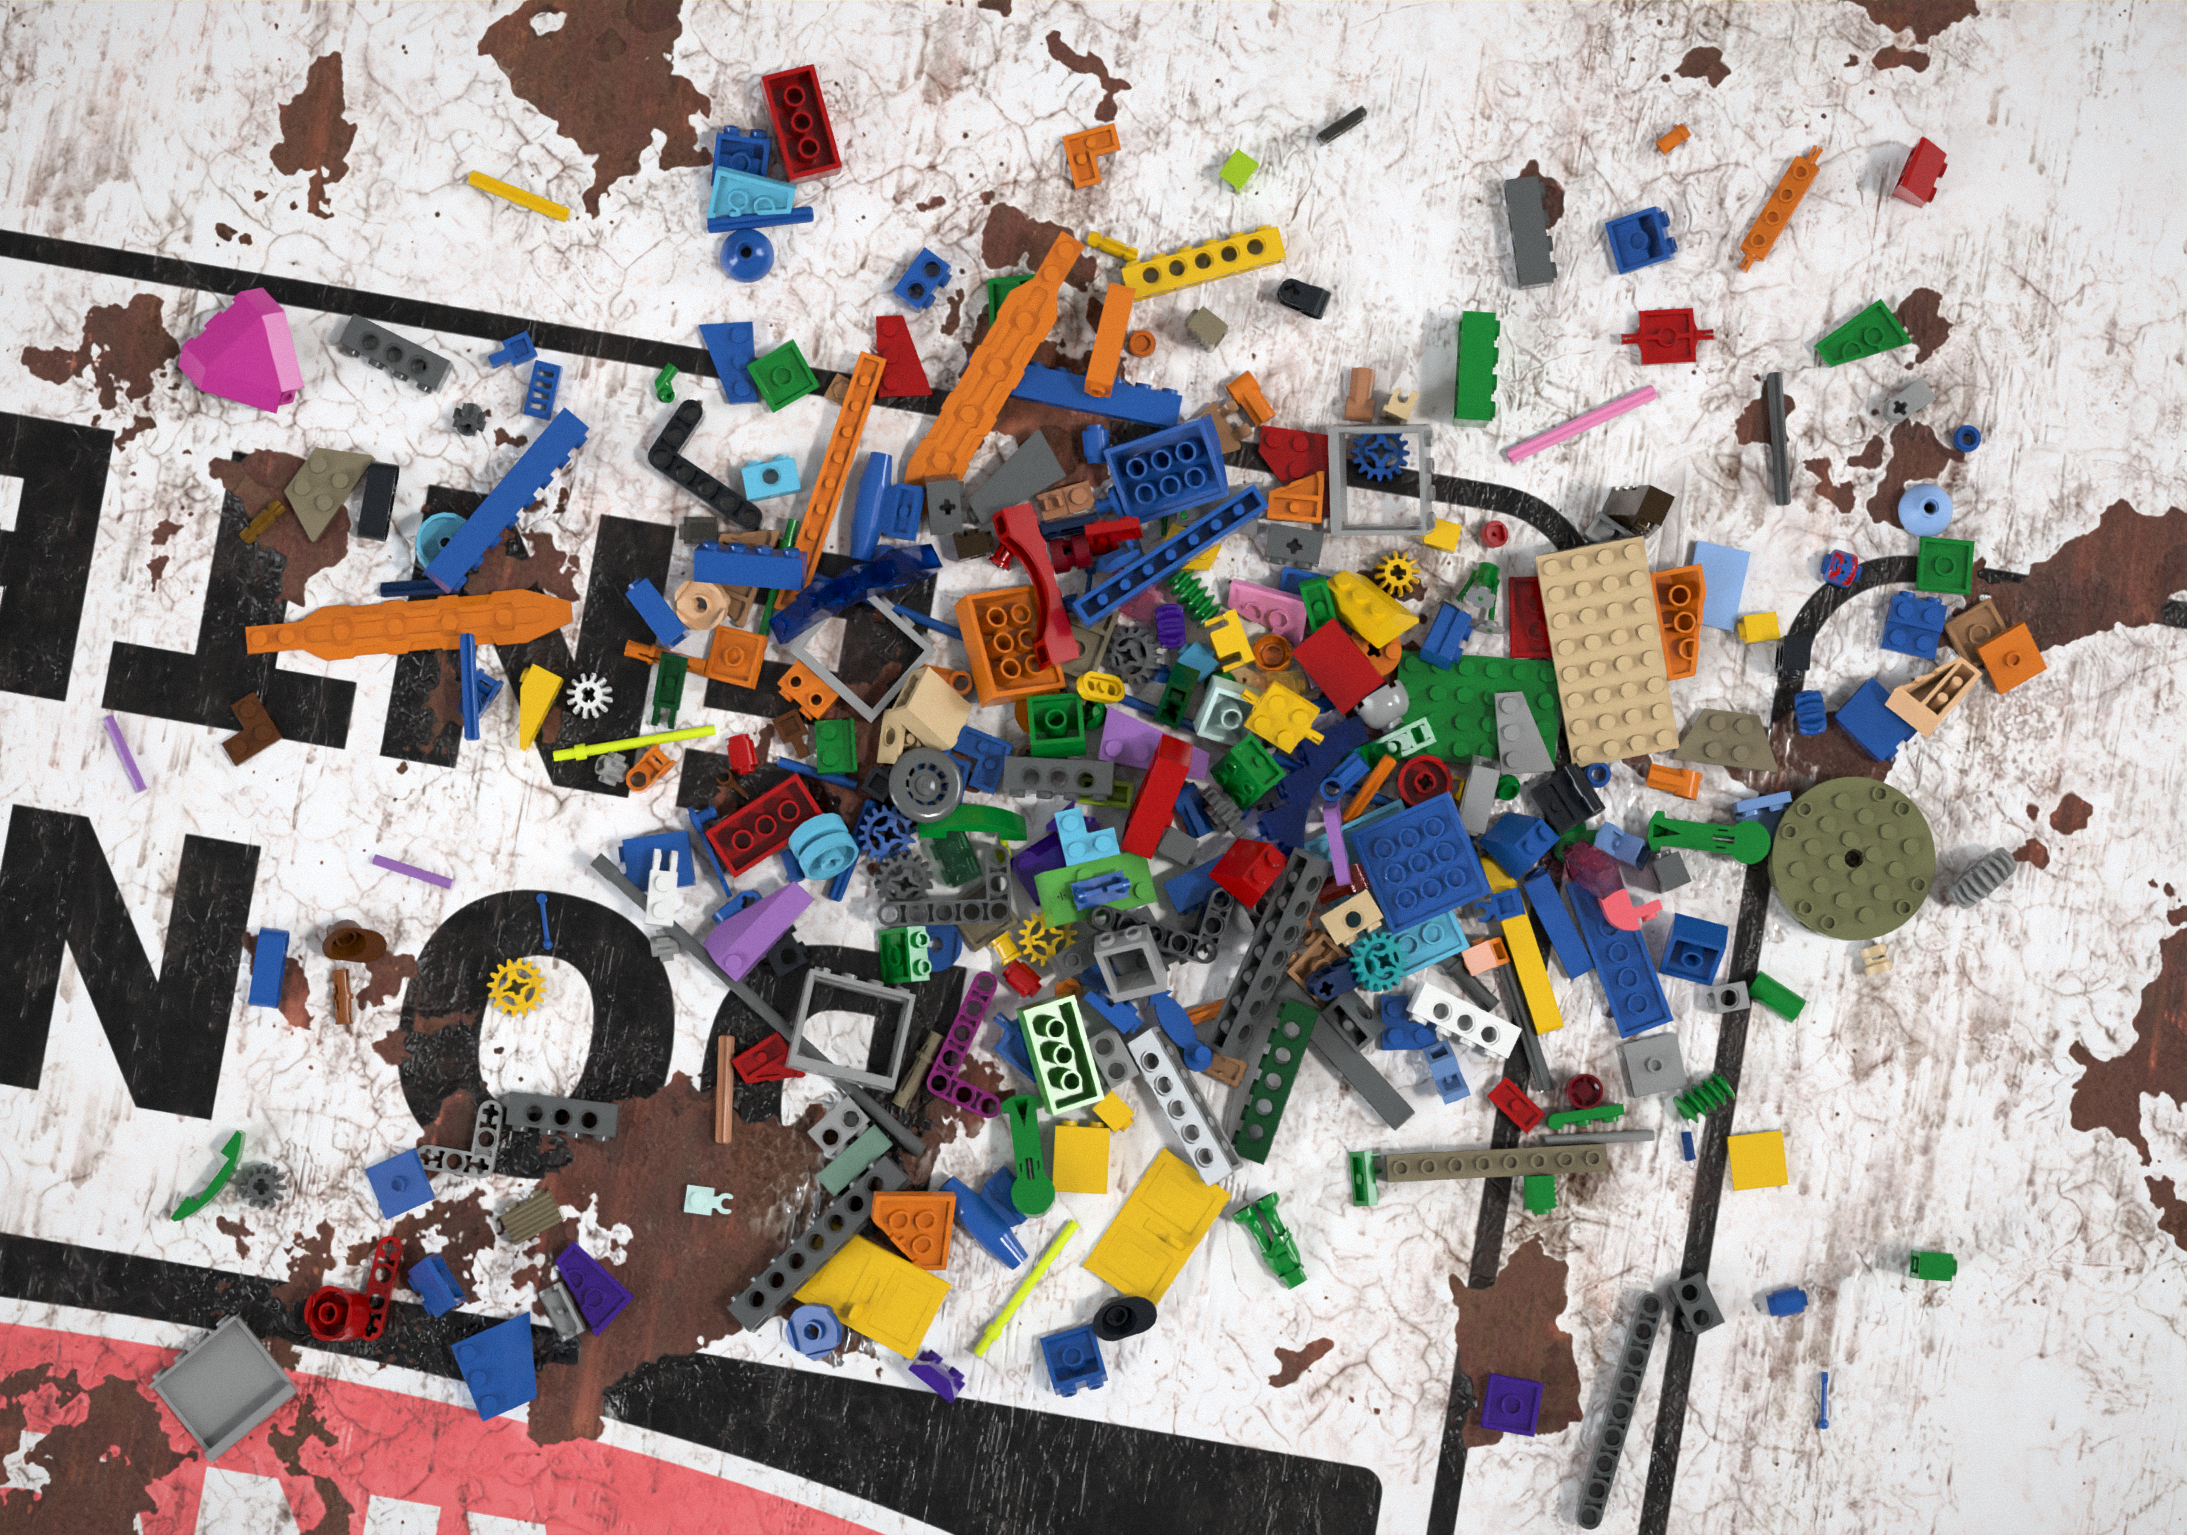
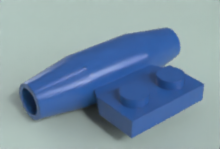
M871 452L859 482L850 525V559L871 562L882 532L890 538L908 541L916 540L926 488L902 483L891 486V455Z
M1003 1165L984 1183L979 1195L953 1175L938 1191L955 1193L954 1216L986 1251L1013 1271L1028 1257V1254L1011 1230V1227L1023 1224L1028 1219L1015 1209L1012 1202L1011 1190L1017 1178Z

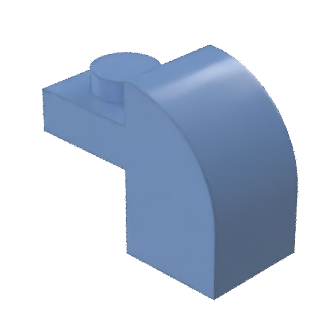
M1607 821L1604 822L1602 828L1596 834L1594 846L1597 851L1625 865L1643 871L1651 854L1649 843L1624 832L1616 825Z
M1448 1039L1422 1049L1435 1087L1445 1105L1471 1095Z

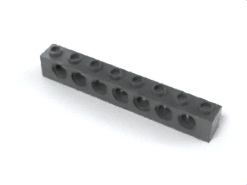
M1294 847L1205 1041L1206 1046L1222 1056L1239 1060L1244 1059L1333 865L1331 861L1313 851Z
M885 1155L883 1158L879 1156L873 1160L868 1166L870 1170L863 1177L859 1175L849 1184L850 1190L843 1196L840 1194L835 1197L829 1204L831 1208L824 1215L818 1214L809 1223L811 1227L804 1234L801 1232L790 1241L791 1247L784 1253L781 1251L776 1254L770 1261L771 1266L765 1272H758L750 1280L752 1284L745 1291L740 1290L731 1298L732 1304L727 1309L748 1332L756 1333L872 1221L871 1210L874 1192L871 1185L875 1179L881 1178L883 1181V1187L880 1191H903L912 1182L891 1157ZM861 1197L863 1207L855 1212L852 1209V1202L855 1198ZM841 1216L844 1222L843 1227L835 1231L832 1227V1222L834 1218ZM821 1235L824 1244L820 1249L815 1250L812 1244L813 1239ZM801 1254L804 1258V1264L801 1268L795 1269L793 1259L796 1255ZM781 1273L784 1276V1283L781 1287L776 1288L773 1284V1279L777 1274ZM761 1292L764 1295V1303L760 1307H756L753 1301L754 1296Z

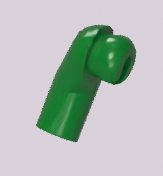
M669 362L654 381L657 398L662 403H670L675 398L671 381L679 370Z

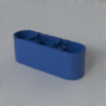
M260 928L250 986L249 1005L273 1009L278 1008L289 946L290 933L288 930Z

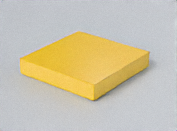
M1782 1130L1726 1137L1733 1191L1789 1185Z

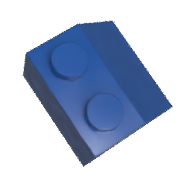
M1507 812L1478 842L1516 881L1560 837L1542 818Z
M1675 913L1667 935L1659 973L1712 986L1726 949L1728 926Z

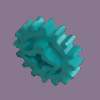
M1378 932L1376 935L1375 933L1367 934V939H1358L1360 947L1352 948V951L1356 953V957L1349 958V961L1355 963L1356 967H1353L1351 972H1358L1359 975L1356 978V982L1365 981L1363 988L1371 989L1373 987L1374 992L1382 991V988L1384 991L1392 990V985L1401 984L1398 977H1405L1407 975L1402 968L1409 966L1408 962L1403 961V957L1408 953L1407 951H1400L1403 943H1394V935L1386 936L1385 932ZM1374 944H1380L1375 950L1369 949ZM1384 974H1389L1387 978L1379 980Z

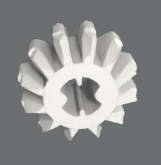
M583 673L580 675L581 684L575 679L571 681L577 688L576 690L567 689V694L575 696V698L567 700L568 705L577 704L573 709L575 714L580 713L583 709L582 716L584 719H588L590 711H592L594 718H599L598 708L605 713L608 711L603 702H613L611 697H607L604 694H608L613 690L611 687L602 688L607 682L604 677L596 683V673L591 674L590 681H588L587 676ZM592 689H594L593 695L596 699L593 702L588 700V703L584 702L586 699L585 691L592 692Z

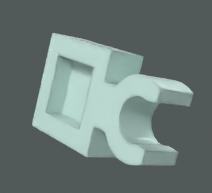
M688 1184L684 1212L711 1216L712 1209L717 1208L722 1214H730L732 1210L723 1208L722 1200L725 1198L733 1199L734 1196L730 1193L714 1196L715 1188Z

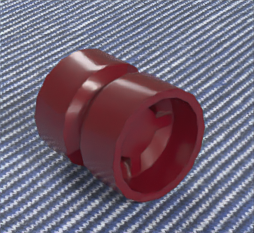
M1085 533L1072 535L1068 541L1064 538L1048 541L1055 575L1070 572L1072 567H1075L1077 570L1093 567ZM1071 552L1072 556H1064V554Z
M1577 1074L1571 1077L1565 1084V1098L1575 1108L1591 1109L1602 1100L1603 1086L1594 1075Z

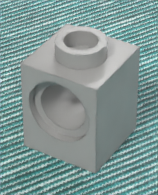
M1745 981L1710 987V993L1707 994L1709 1009H1714L1715 1014L1751 1008ZM1725 990L1732 992L1734 995V1001L1730 1006H1726L1721 1002V994Z

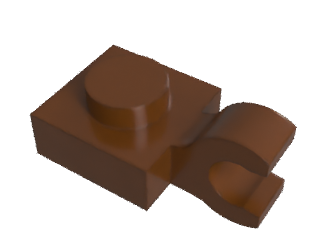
M797 708L772 720L784 745L792 742L800 759L810 755L802 739L809 732Z

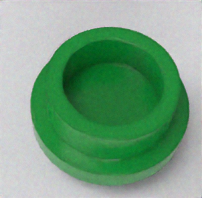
M1513 775L1500 777L1495 795L1504 801L1514 799L1520 791V783L1517 777Z

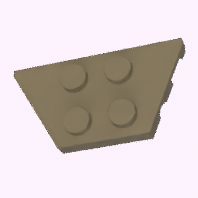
M315 447L284 492L308 537L315 544L364 477L371 461L376 460L372 455Z
M1120 610L1087 631L1075 613H1067L1071 620L1070 627L1074 639L1079 645L1080 658L1061 666L1066 687L1063 689L1067 693L1078 692L1076 683L1080 675L1089 671L1098 672ZM1082 698L1083 708L1085 707V704L1087 702V700H1085L1084 698Z
M1705 708L1672 757L1674 760L1771 773L1778 772V767L1760 716Z

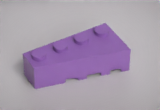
M1108 706L1098 761L1114 762L1117 766L1147 771L1162 733L1169 734ZM1193 746L1190 768L1185 779L1205 782L1210 753Z

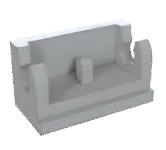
M563 1281L538 1293L562 1342L587 1330Z

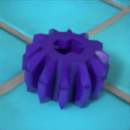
M1179 604L1158 606L1155 610L1158 644H1161L1160 648L1171 650L1183 647L1186 643L1182 607Z

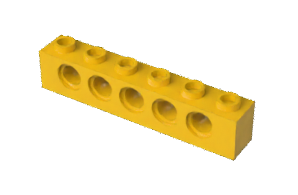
M1270 224L1255 228L1256 232L1245 235L1244 231L1229 235V240L1219 242V239H1211L1203 242V247L1193 249V246L1182 247L1177 250V254L1167 256L1166 253L1156 254L1151 257V261L1141 263L1140 260L1128 262L1125 264V268L1121 269L1124 286L1136 289L1134 303L1283 263L1286 261V254L1278 226L1271 228ZM1256 242L1261 245L1262 252L1253 255L1248 251L1247 246L1250 243ZM1227 249L1232 250L1236 254V259L1227 262L1222 259L1221 253ZM1198 257L1208 258L1210 266L1205 269L1198 268L1195 264V260ZM1173 264H1180L1184 268V273L1180 276H1174L1170 273L1169 267ZM1147 271H1154L1157 273L1158 279L1154 283H1148L1143 279V274Z

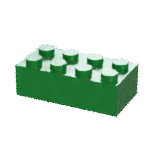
M1463 311L1459 318L1453 426L1486 428L1489 421L1495 418L1496 401H1491V394L1494 395V391L1497 388V374H1493V368L1498 364L1499 347H1494V341H1497V337L1500 335V320H1496V313Z

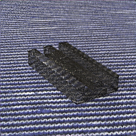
M1361 105L1319 132L1316 136L1317 142L1321 147H1324L1366 120L1367 111Z

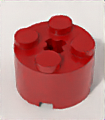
M1420 755L1410 759L1400 769L1396 780L1399 798L1410 808L1450 791L1451 793L1453 787V777L1449 768L1441 759L1431 755ZM1426 776L1427 782L1431 783V786L1422 790L1421 785L1417 781Z
M323 1286L308 1298L304 1309V1319L306 1324H309L312 1335L317 1339L349 1342L360 1338L364 1333L369 1319V1300L358 1290L351 1287Z

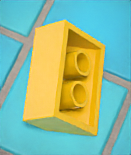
M1342 570L1327 580L1336 616L1378 649L1419 623L1417 616L1379 588L1365 575Z

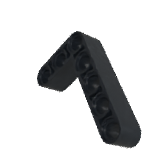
M693 399L684 401L649 450L648 460L655 470L747 531L759 530L764 523V516L756 505L681 456V453L705 418V412L698 401ZM689 407L699 409L698 416L693 420L685 418V411ZM675 429H680L684 432V436L679 442H672L669 439L670 433ZM660 451L668 453V460L662 465L654 462L655 455ZM683 466L691 469L690 476L685 480L677 478V471ZM705 481L713 484L712 492L707 495L699 492L700 485ZM728 496L736 500L735 506L730 510L723 509L721 506L722 500ZM750 511L758 514V520L753 525H748L744 522L745 514Z
M1215 887L1208 890L1204 896L1193 934L1106 905L1091 907L1086 913V922L1090 928L1103 933L1121 930V922L1125 918L1131 922L1132 926L1148 924L1149 928L1153 927L1157 931L1155 944L1158 951L1196 964H1209L1218 955L1234 904V896L1223 887ZM1217 892L1222 893L1224 896V903L1221 907L1216 906L1214 903V896ZM1099 910L1104 911L1106 914V921L1103 925H1099L1095 921V914ZM1209 918L1214 919L1216 922V929L1213 933L1208 932L1206 929V922ZM1175 936H1179L1183 942L1182 948L1179 951L1172 947V940ZM1201 944H1204L1208 949V955L1205 959H1201L1197 953L1198 947Z

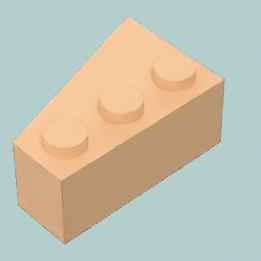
M1959 657L1936 668L1932 673L1915 678L1913 682L1907 685L1896 687L1885 705L1928 739L1971 691L1983 673L1964 658Z

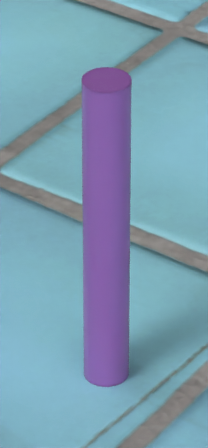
M111 715L104 718L103 721L136 792L145 791L147 787L114 716Z
M375 854L372 861L373 865L449 890L453 884V879L378 854Z

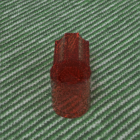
M1361 862L1349 866L1351 884L1337 886L1335 875L1326 878L1318 895L1321 905L1371 888Z

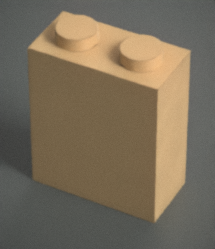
M927 666L911 671L890 714L924 745L944 751L950 750L957 743V736L961 728L967 723L968 715L973 706Z

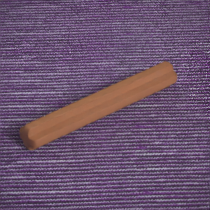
M721 1035L718 1038L715 1142L725 1144L731 1142L734 1064L731 1059L734 1058L735 1038L731 1035Z

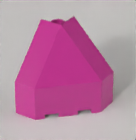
M263 287L241 291L232 299L235 303L224 313L219 311L204 325L206 330L195 340L191 337L184 343L178 366L202 391L277 414L279 406L293 403L297 389L305 388L286 314Z

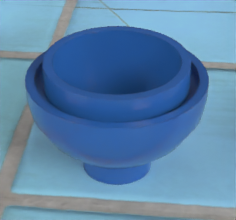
M741 229L733 232L726 238L721 247L720 260L723 269L732 279L743 283H752L764 278L771 270L774 263V249L770 240L763 233L754 229ZM744 248L751 250V255L747 258L741 256V251Z

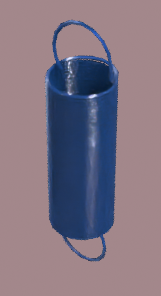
M1691 1131L1681 1132L1685 1161H1694L1696 1156Z

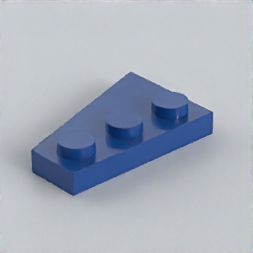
M753 322L699 325L730 405L758 403L757 385L746 367L747 364L755 360Z

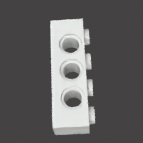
M1419 981L1406 1008V1011L1413 1014L1411 1019L1423 1025H1426L1429 1021L1437 1025L1435 1031L1448 1037L1452 1033L1461 1037L1460 1043L1473 1049L1475 1045H1478L1485 1049L1483 1054L1496 1060L1500 1056L1509 1058L1522 1030L1423 981ZM1441 1003L1444 1007V1013L1441 1017L1436 1018L1433 1014V1008L1436 1004ZM1466 1015L1468 1024L1464 1029L1460 1030L1457 1020L1460 1016ZM1489 1026L1492 1030V1036L1489 1040L1484 1041L1481 1037V1032L1485 1027Z

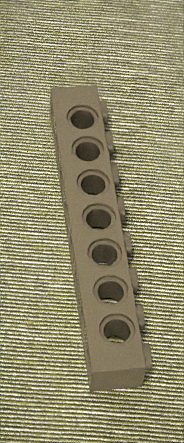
M1603 1143L1385 1155L1386 1182L1388 1183L1608 1171L1606 1144Z

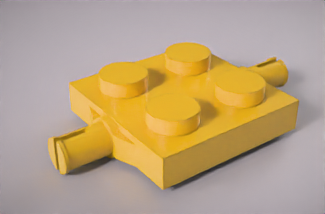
M1274 680L1269 688L1260 696L1247 688L1242 691L1240 698L1253 705L1252 712L1245 720L1244 726L1290 754L1298 742L1305 737L1318 746L1324 739V735L1311 728L1313 721L1320 713V708Z

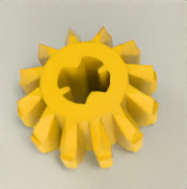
M1393 551L1392 561L1387 555H1383L1382 560L1386 565L1377 563L1375 566L1376 569L1383 572L1374 575L1376 580L1384 579L1378 587L1383 589L1388 585L1390 588L1387 594L1390 596L1394 589H1397L1398 597H1402V587L1408 593H1411L1413 588L1409 582L1418 585L1420 581L1412 576L1421 572L1420 568L1411 569V566L1417 560L1413 558L1407 563L1405 561L1408 556L1407 552H1404L1401 559H1398L1397 551ZM1395 567H1398V570L1405 574V576H1401V580H1397L1396 576H1391L1390 572L1393 573Z

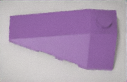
M793 881L721 922L702 944L722 970L735 982L741 981L815 899L796 881Z

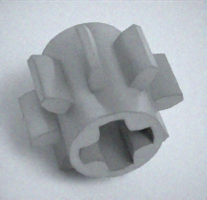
M608 751L607 756L601 755L595 765V772L600 775L598 781L612 786H616V782H623L629 772V765L624 763L626 757L612 751Z
M664 929L656 930L657 936L650 937L652 956H660V962L673 961V954L680 953L679 942Z

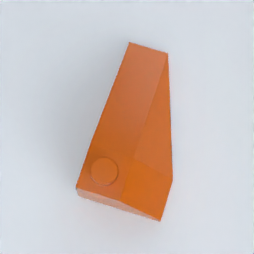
M1702 564L1650 572L1668 681L1695 676L1704 600L1706 599L1707 592Z

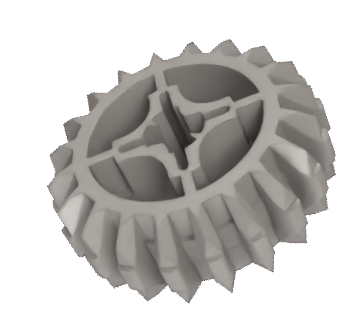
M2004 847L1996 848L1960 876L1950 886L1948 893L1952 896V900L1962 909H1969L2007 880L2016 870L2018 863L2014 860L2013 855L2007 852Z

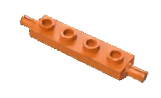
M1813 145L1806 158L1796 155L1742 242L1740 248L1745 257L1737 267L1740 271L1743 270L1744 273H1748L1755 260L1765 261L1820 172V168L1815 162L1823 152L1820 147L1817 149V145Z

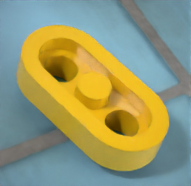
M1089 671L1080 675L1077 679V690L1085 700L1114 704L1121 701L1125 696L1124 684L1117 676Z

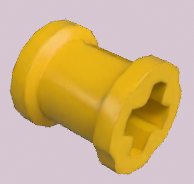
M1009 931L988 943L990 947L995 948L1000 956L1002 966L1023 955L1022 951H1018L1012 942Z

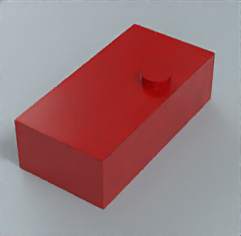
M814 64L761 76L759 85L786 182L798 185L840 174L842 164Z
M1162 733L1125 822L1121 849L1152 859L1164 828L1169 829L1172 824L1174 813H1171L1190 768L1193 744Z
M795 772L705 830V834L735 879L786 846L795 829L807 820L822 815L823 812L798 773Z

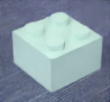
M1212 675L1193 721L1196 734L1230 746H1236L1250 733L1254 735L1253 731L1244 726L1245 720L1252 712L1253 705L1240 698V695L1245 688L1258 696L1263 693V690Z

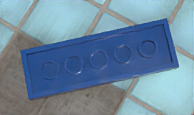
M1614 867L1565 885L1621 1039L1674 1021L1641 930L1621 931L1614 928L1605 919L1597 898L1625 888L1618 868Z

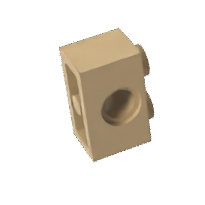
M884 709L877 763L894 765L898 758L907 751L920 748L921 741L890 714L892 709Z
M1368 889L1320 917L1335 944L1338 946L1343 943L1345 947L1357 941L1359 938L1356 934L1366 929L1370 933L1382 925L1380 920L1385 918ZM1354 911L1361 916V923L1356 928L1350 927L1346 921L1347 915Z

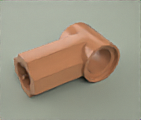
M1363 367L1352 368L1350 391L1346 399L1344 420L1372 423L1374 399H1372L1375 370Z

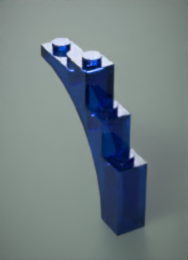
M932 544L889 549L873 563L853 565L835 579L812 582L795 595V601L768 622L779 645L787 644L804 631L835 613L893 588L925 581L943 568Z
M1360 714L1350 716L1318 730L1317 732L1324 735V739L1319 746L1306 737L1299 741L1295 751L1300 762L1304 761L1306 765L1286 773L1287 775L1275 785L1280 799H1285L1286 803L1257 815L1259 822L1256 823V827L1262 838L1266 837L1267 841L1278 839L1277 849L1286 857L1290 858L1294 847L1305 849L1306 818L1312 798L1322 779L1334 764L1348 752L1370 740Z

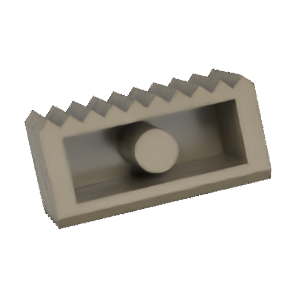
M1204 306L1199 311L1194 309L1185 320L1187 337L1191 336V340L1195 339L1196 343L1204 346V350L1208 349V353H1212L1228 331V325Z
M541 1188L528 1195L530 1201L522 1205L517 1201L504 1208L505 1214L500 1216V1219L515 1246L566 1219L551 1190L544 1193Z

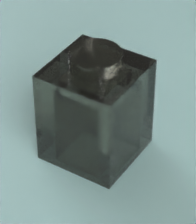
M684 517V524H679V540H684L686 547H697L699 543L705 540L718 541L719 520L717 517Z

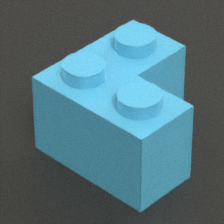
M1081 807L1054 813L1067 867L1120 854L1114 827L1087 833Z

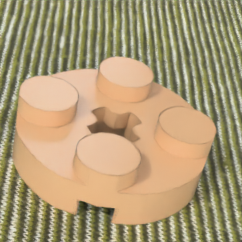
M694 578L684 582L678 588L675 595V602L677 601L678 608L676 612L679 619L687 627L697 631L701 629L711 630L720 625L725 620L728 614V606L731 603L730 596L720 584L694 582ZM697 597L699 599L703 598L706 601L707 608L700 609L698 607Z

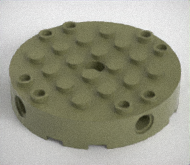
M1842 777L1810 787L1788 804L1778 818L1771 834L1767 868L1771 886L1781 906L1802 927L1825 938L1841 941H1860L1880 937L1894 931L1906 923L1918 911L1926 899L1933 882L1936 856L1933 837L1927 821L1906 795L1878 780L1865 777ZM1847 852H1853L1856 857V864L1852 867L1848 866L1845 862Z

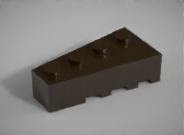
M1652 485L1629 486V488L1613 486L1601 512L1622 527L1629 529L1634 535L1642 534L1643 538L1648 539L1662 526L1675 496Z

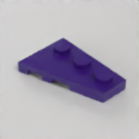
M573 1241L555 1260L566 1283L580 1305V1309L587 1318L594 1335L598 1337L635 1296L576 1241Z

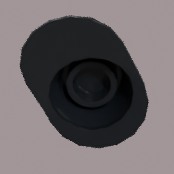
M1111 1297L1102 1303L1094 1315L1092 1322L1093 1330L1099 1338L1112 1342L1149 1330L1155 1324L1157 1309L1150 1300L1144 1297Z

